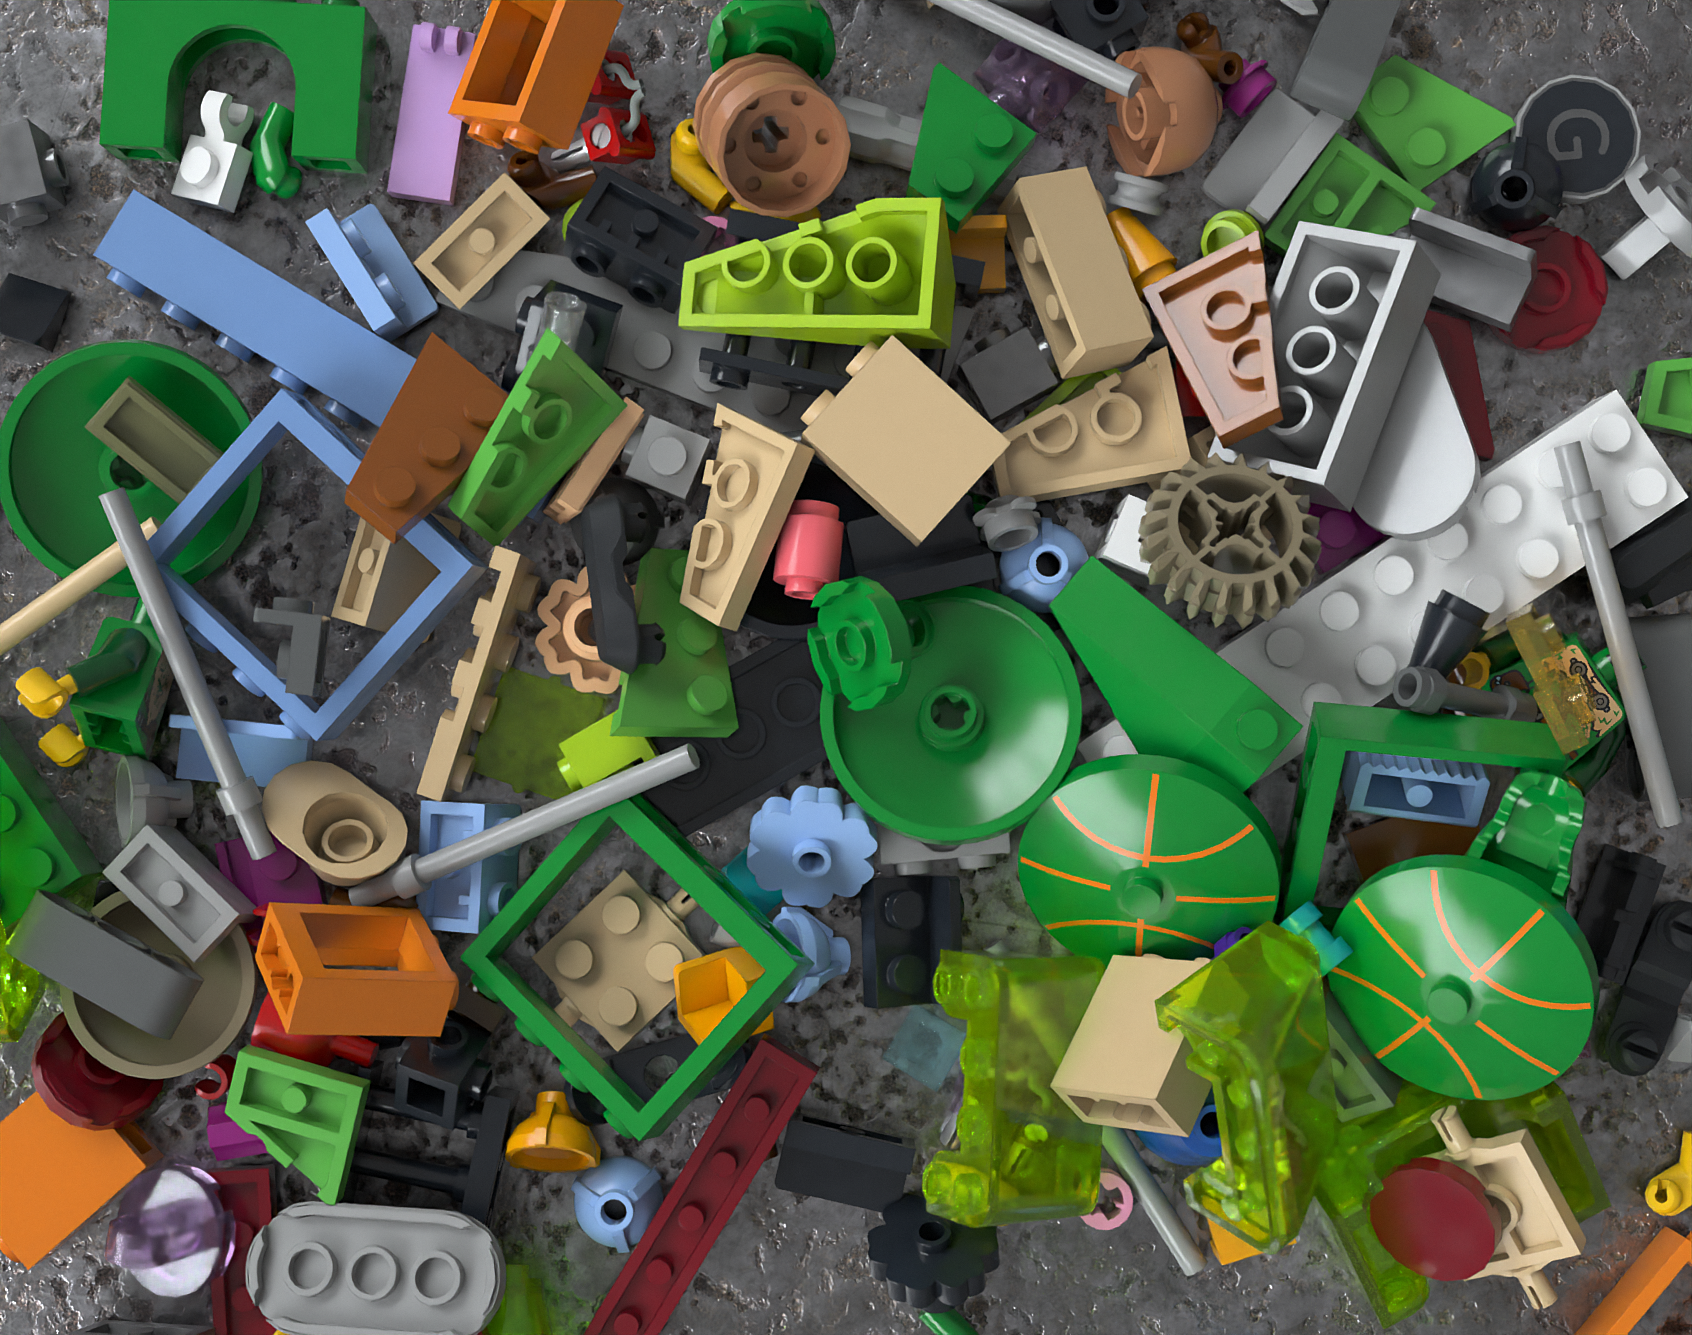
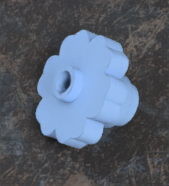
M800 786L793 793L791 800L783 797L767 799L762 806V810L758 811L751 818V842L747 850V867L755 875L756 882L760 888L767 891L782 889L784 900L792 906L808 905L821 908L829 904L833 893L843 897H853L860 891L862 884H865L873 877V853L878 847L877 828L869 819V816L855 803L843 805L842 796L837 789L828 787L818 789L813 786Z

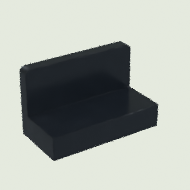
M965 494L917 547L880 513L849 519L845 522L844 527L854 576H864L879 582L894 597L895 601L998 578L993 552L980 542L978 526H975L973 516L975 515L973 500L968 494Z
M793 1112L785 1133L775 1177V1186L778 1189L883 1213L886 1207L899 1203L902 1199L907 1174L910 1175L915 1156V1141L903 1136Z

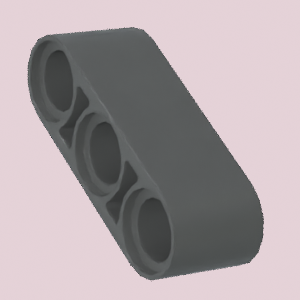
M1328 0L1290 96L1349 122L1369 86L1402 0Z
M1687 613L1628 617L1637 651L1648 667L1643 670L1677 798H1692V618ZM1626 717L1624 721L1627 733L1624 737V748L1629 788L1637 802L1650 801L1629 722Z
M43 889L36 891L4 946L7 953L22 963L135 1027L167 1040L172 1038L204 982V979L190 968L75 903Z

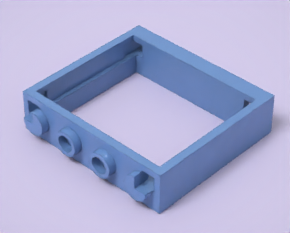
M281 388L147 543L175 609L189 622L185 629L190 637L212 653H217L218 650L222 652L236 666L232 674L237 681L259 697H263L265 694L269 696L283 710L279 717L284 725L294 734L307 741L311 738L315 741L332 740L338 738L489 567L429 513L404 538L441 572L321 707L308 695L285 693L287 679L277 678V666L169 566L288 430L349 485L366 453L303 395Z

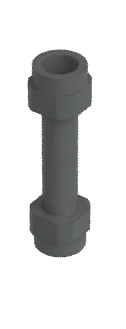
M1424 666L1402 669L1396 676L1393 685V694L1396 702L1401 706L1409 707L1413 712L1432 715L1439 708H1445L1485 718L1535 722L1537 717L1536 700L1532 695L1523 693L1518 688L1498 685L1490 692L1450 683L1444 679L1437 669Z

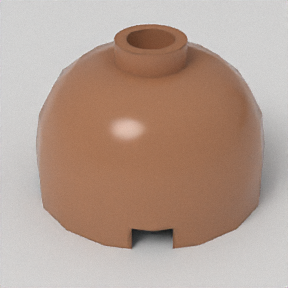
M1144 47L1119 54L1115 62L1142 75V82L1139 90L1131 99L1108 88L1105 89V104L1116 102L1119 127L1112 124L1106 125L1108 139L1116 160L1126 174L1137 177L1144 176L1143 178L1161 177L1189 168L1201 159L1209 148L1222 116V98L1218 89L1214 87L1211 77L1196 58L1170 47Z

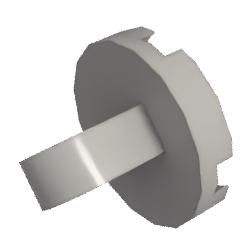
M1652 153L1642 156L1625 172L1626 184L1646 215L1601 256L1622 280L1633 274L1670 241L1692 259V183L1673 166L1663 174L1659 173L1654 169L1659 164V157Z

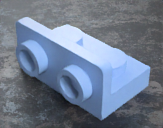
M368 204L342 221H339L327 208L305 221L373 331L382 339L390 343L439 311L438 303L375 205Z
M421 800L418 854L424 857L520 816V805ZM522 843L433 880L429 890L417 894L416 903L418 904V909L429 929L480 934L518 891V854Z

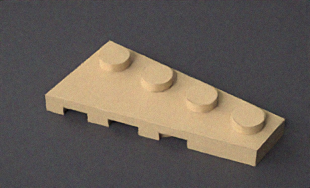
M495 545L489 567L501 571L496 588L490 587L485 596L481 595L478 598L471 623L474 624L473 635L480 637L476 649L467 648L464 655L458 661L451 683V696L459 698L455 711L446 708L440 717L416 792L417 794L439 802L451 801L454 791L463 793L470 781L476 758L468 755L476 731L485 733L491 723L498 701L497 697L490 695L498 671L507 673L512 665L519 645V637L511 635L519 612L529 613L531 611L541 584V577L533 575L537 563L522 554Z

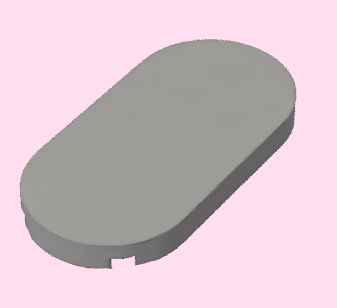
M1424 322L1421 325L1353 504V508L1367 525L1378 532L1392 535L1395 539L1406 541L1428 539L1454 526L1468 510L1466 505L1471 500L1473 491L1476 493L1480 481V463L1435 340Z
M316 1201L293 1204L279 1212L278 1214L280 1215L273 1218L269 1225L263 1226L250 1246L246 1261V1285L254 1305L259 1306L262 1314L268 1318L265 1319L278 1331L288 1335H477L495 1316L502 1302L506 1287L505 1259L494 1235L475 1218L464 1213L448 1210L336 1203L335 1206Z

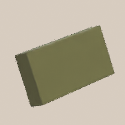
M130 375L85 426L88 431L179 504L224 454Z

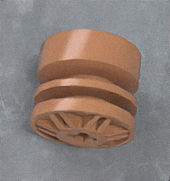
M755 52L731 59L710 75L696 99L692 125L699 151L739 204L759 215L786 218L813 209L833 193L847 168L851 147L847 124L833 101L802 67L781 55ZM770 116L773 120L764 122V117ZM762 128L761 133L755 134L753 131Z

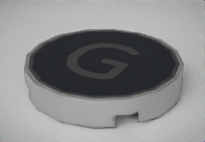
M1572 74L1548 81L1526 99L1513 120L1516 125L1511 129L1510 142H1515L1516 136L1529 137L1528 142L1542 146L1558 161L1564 177V191L1560 203L1581 204L1601 198L1625 179V172L1636 162L1639 156L1641 130L1633 106L1619 89L1597 77Z

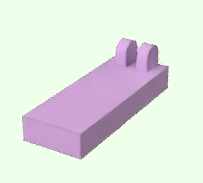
M422 22L421 25L413 24L387 192L391 197L454 206L466 123L448 114V111L476 42V33L463 32L461 27L449 25L446 29L438 28L435 23Z

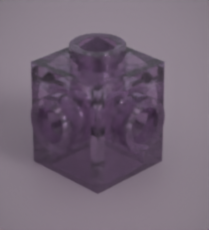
M1005 38L995 45L989 57L973 73L987 92V97L1039 134L1051 121L1061 114L1068 102L1089 81V79Z

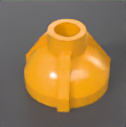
M545 1091L536 1095L535 1112H531L530 1116L516 1126L506 1142L505 1159L510 1163L509 1166L517 1169L524 1168L549 1173L577 1172L590 1167L597 1168L600 1165L601 1149L589 1126L587 1127L577 1121L570 1112L565 1092Z

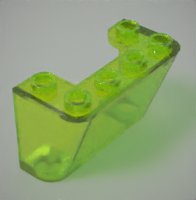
M940 949V962L933 977L935 999L942 1005L945 1013L950 1017L967 1020L966 1039L963 1041L960 1050V1065L964 1074L963 1106L960 1108L956 1120L957 1136L961 1143L960 1151H938L933 1157L932 1162L925 1167L923 1172L922 1189L927 1201L926 1212L970 1228H981L1087 1216L1094 1210L1100 1190L1103 1125L1084 1123L1050 1085L1106 971V967L1100 959L1093 956L1061 953Z

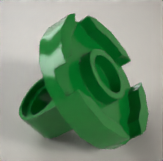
M733 0L713 19L707 37L713 73L731 59L757 52L781 55L802 67L812 79L819 74L820 79L823 80L830 73L837 54L830 16L817 0Z
M864 576L825 584L813 598L811 608L820 607L818 627L808 629L807 641L813 666L824 688L832 696L843 693L852 702L848 708L855 711L872 709L892 703L905 690L911 673L912 660L930 651L936 643L938 630L936 620L931 611L923 603L914 599L895 601L894 597L879 582ZM906 621L910 623L914 630L915 641L913 647Z

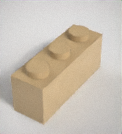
M1087 166L1019 178L997 211L999 215H1007L1006 235L1062 379L1130 365L1154 338L1151 330V318L1147 307L1139 300L1129 275L1126 253L1116 242L1106 217L1104 198L1095 189Z

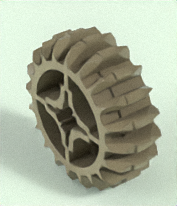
M1215 452L1208 458L1205 468L1190 458L1187 464L1183 465L1180 474L1169 471L1168 475L1162 479L1159 490H1154L1149 495L1145 506L1147 513L1142 516L1139 524L1138 533L1140 534L1139 538L1142 539L1139 549L1140 562L1151 564L1148 571L1149 585L1168 584L1164 593L1166 605L1184 599L1189 603L1186 610L1189 620L1197 616L1202 609L1212 613L1211 618L1215 628L1224 623L1227 614L1233 615L1242 629L1251 624L1255 613L1269 622L1273 617H1276L1280 606L1289 609L1298 601L1301 591L1310 585L1316 572L1314 566L1319 559L1322 549L1320 546L1321 541L1316 539L1320 530V518L1307 514L1311 506L1309 503L1310 495H1290L1294 486L1292 475L1276 481L1270 477V461L1261 465L1258 470L1247 467L1244 453L1235 458L1233 465H1226L1218 453ZM1179 522L1190 530L1189 538L1199 548L1195 556L1187 548L1181 537ZM1262 525L1273 536L1277 544L1279 557L1269 549L1271 542L1261 532Z

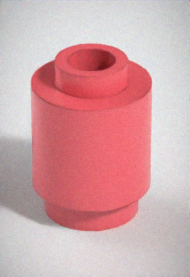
M816 500L793 501L777 538L773 580L776 583L785 585V595L798 599L813 600L814 596L825 584L839 581L844 524L838 521L840 510L838 506Z

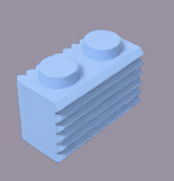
M1346 751L1341 771L1342 790H1344V797H1346L1347 811L1467 827L1478 826L1490 786L1485 764Z

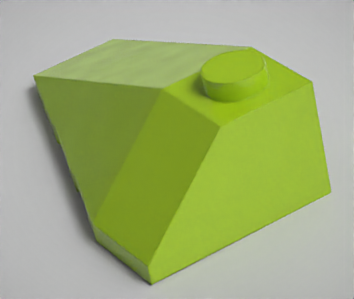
M875 198L856 205L857 210L823 222L816 218L798 224L799 230L763 242L753 239L685 262L678 326L683 330L866 346L870 341H873L878 347H881L893 335L906 348L950 349L956 283L945 202L942 198Z

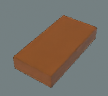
M1386 816L1343 832L1342 835L1362 885L1377 872L1403 860L1427 855L1464 856L1481 830L1479 825L1467 827Z

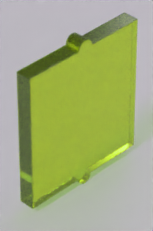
M510 667L507 673L502 672L495 693V697L498 698L497 706L487 731L481 734L474 754L476 762L473 772L511 784L515 793H523L525 790H529L557 800L573 793L557 765V761L565 757L558 744L596 723L605 699L562 685V680L558 676H551L547 680Z

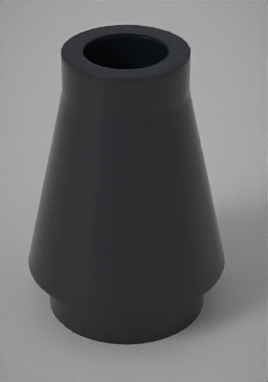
M1442 589L1435 603L1428 600L1407 667L1424 666L1437 669L1446 680L1488 632L1483 629V626L1490 613Z

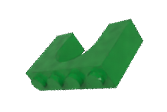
M109 0L99 144L117 159L181 163L185 95L193 73L209 55L223 47L237 43H259L272 47L286 55L290 60L295 75L296 92L291 156L305 170L368 174L378 25L367 8L360 6V2L357 0H321V4L297 3V0Z

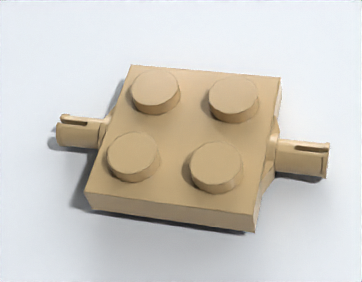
M623 870L532 957L535 963L555 983L559 996L563 1000L554 1010L570 1027L579 1019L595 1027L617 1052L622 1051L676 999L673 976L675 965L706 955L692 940L688 927L684 922L699 904L692 897L685 902L690 895L683 888L679 889L666 902L650 894L628 870Z
M1450 1105L1447 1110L1445 1107L1437 1110L1432 1114L1430 1120L1434 1123L1447 1148L1443 1151L1421 1157L1427 1156L1452 1162L1474 1175L1486 1188L1483 1195L1490 1201L1492 1208L1496 1203L1502 1217V1239L1484 1270L1464 1281L1489 1275L1514 1276L1520 1281L1533 1309H1540L1541 1305L1543 1308L1552 1305L1558 1299V1295L1553 1290L1542 1268L1551 1261L1581 1255L1587 1239L1528 1129L1489 1139L1471 1138L1455 1106Z

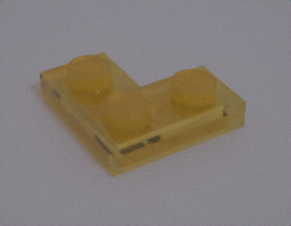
M1533 603L1509 613L1505 624L1535 681L1533 696L1563 755L1589 744L1591 722L1596 720L1593 710L1597 708V705L1582 674L1578 672L1569 676L1558 654L1566 650L1567 645L1553 616L1549 613L1539 617Z

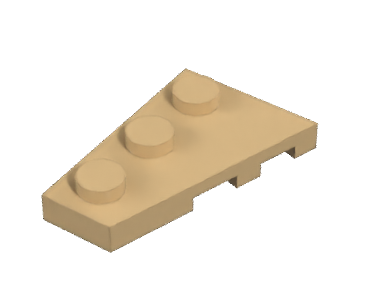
M1167 346L1148 355L1146 361L1119 375L1114 373L1095 383L1093 389L1061 406L1056 404L1001 433L1011 444L992 464L998 497L1006 495L1030 496L1035 498L1036 502L1162 480L1168 475L1169 471L1180 474L1183 465L1187 464L1191 455Z
M717 403L713 426L722 429L716 460H706L702 484L711 486L705 519L699 521L693 528L679 603L717 626L737 632L815 450L732 408Z

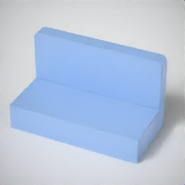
M170 714L169 727L181 728L176 778L219 782L191 715ZM222 718L246 777L253 776L257 786L267 787L273 776L289 765L311 760L313 738L309 741L304 740L294 734L284 724Z

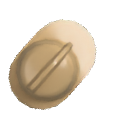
M310 760L291 764L275 774L264 790L262 812L268 829L282 844L305 860L310 868L326 882L337 886H356L384 874L386 869L397 862L406 848L408 828L403 814L391 802L378 795L351 773L332 763Z

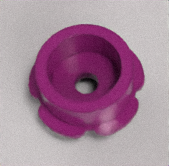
M1242 59L1244 70L1240 79L1233 84L1219 83L1218 87L1224 92L1221 97L1223 110L1230 107L1240 118H1243L1251 113L1275 87L1277 80L1266 70L1268 62L1264 59L1254 62L1252 65L1246 59Z

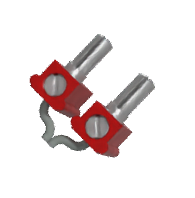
M607 49L587 102L611 105L621 99L630 100V110L601 107L598 111V116L580 124L583 138L570 144L568 150L559 149L551 155V161H557L552 165L558 172L563 173L589 160L627 165L638 159H654L656 148L647 117L639 110L640 101L647 96V91L644 88L645 84L642 79L635 80L629 56L625 52Z

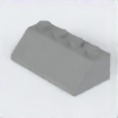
M1304 221L1298 222L1269 297L1284 419L1223 449L1215 435L1207 458L1217 452L1226 465H1233L1235 458L1244 453L1247 467L1258 470L1261 465L1270 461V477L1276 481L1292 475L1294 486L1290 495H1310L1309 502L1348 512L1351 511L1441 276L1439 270L1417 241Z

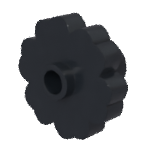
M942 1192L934 1196L930 1202L920 1195H909L899 1203L886 1207L882 1213L883 1225L871 1229L867 1235L871 1276L876 1280L887 1283V1292L891 1299L907 1302L910 1306L929 1313L948 1312L965 1302L969 1297L982 1293L986 1286L985 1273L996 1270L1000 1264L997 1225L995 1221L979 1217L977 1202L968 1198H960L958 1195Z

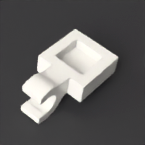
M209 90L205 94L201 104V120L205 127V137L190 134L171 192L172 195L189 203L232 213L235 212L253 153L241 147L245 134L251 127L254 108L232 103V96L226 93Z

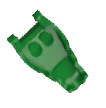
M1534 770L1518 774L1505 791L1495 816L1476 836L1464 856L1487 860L1523 875L1552 895L1566 909L1572 877L1573 850L1584 823L1587 802L1580 789L1558 776Z

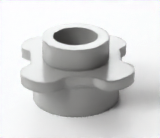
M1006 495L990 501L984 509L978 511L973 516L975 526L982 527L979 530L980 539L987 541L988 547L991 550L1004 552L1015 550L1031 543L1038 536L1037 525L1041 522L1039 512L1032 511L1037 507L1035 498Z

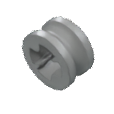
M1115 172L1114 180L1118 182V190L1115 194L1109 195L1107 203L1162 217L1164 209L1159 205V198L1162 194L1169 192L1170 185L1122 172Z

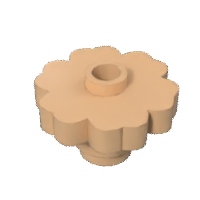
M585 566L578 575L577 584L566 579L555 581L549 590V596H546L538 605V615L547 627L542 629L537 635L535 644L540 654L544 656V663L550 673L556 675L570 674L572 685L577 691L583 693L598 692L610 695L616 693L621 686L619 684L621 671L599 659L597 644L591 637L590 628L594 621L587 567ZM624 572L625 581H626V582L628 583V585L630 586L628 576H627V574ZM632 585L630 587L633 589V594H635L636 585Z

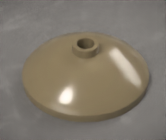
M122 891L110 895L92 908L90 913L199 974L204 979V982L170 1040L156 1037L135 1027L60 984L61 1003L65 1017L81 1045L94 1058L107 1067L125 1075L145 1079H165L188 1074L205 1067L226 1052L246 1026L257 994V962L253 946L247 939V932L243 925L238 923L203 962L194 963Z

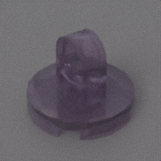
M172 1164L140 1175L125 1191L118 1211V1217L109 1223L104 1258L113 1265L129 1268L136 1280L156 1295L177 1298L203 1289L211 1280L219 1278L227 1270L235 1248V1219L232 1210L223 1212L220 1200L213 1192L221 1187L213 1177L198 1167L191 1165Z

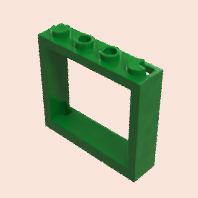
M1314 701L1281 858V887L1276 912L1271 922V930H1275L1307 901L1311 900L1312 903L1314 901L1346 751L1521 767L1520 774L1534 770L1558 776L1569 783L1565 770L1570 754L1562 750L1553 724L1441 713L1427 715L1410 710ZM1316 906L1323 914L1318 920L1331 934L1344 908ZM1297 937L1295 942L1309 958H1314L1313 953Z
M641 793L584 816L459 957L474 972L470 977L476 988L489 999L495 1002L502 1001L517 1016L514 1024L518 1031L536 1046H546L562 1062L558 1067L562 1076L579 1091L584 1093L590 1091L607 1108L603 1113L607 1122L622 1136L628 1139L635 1137L639 1142L659 1137L815 965L798 946ZM617 825L766 970L647 1104L502 957L503 953Z

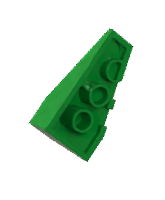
M1092 555L1048 605L1138 754L1165 756L1195 764L1225 779L1243 793L1260 778L1303 727L1302 724L1253 682Z

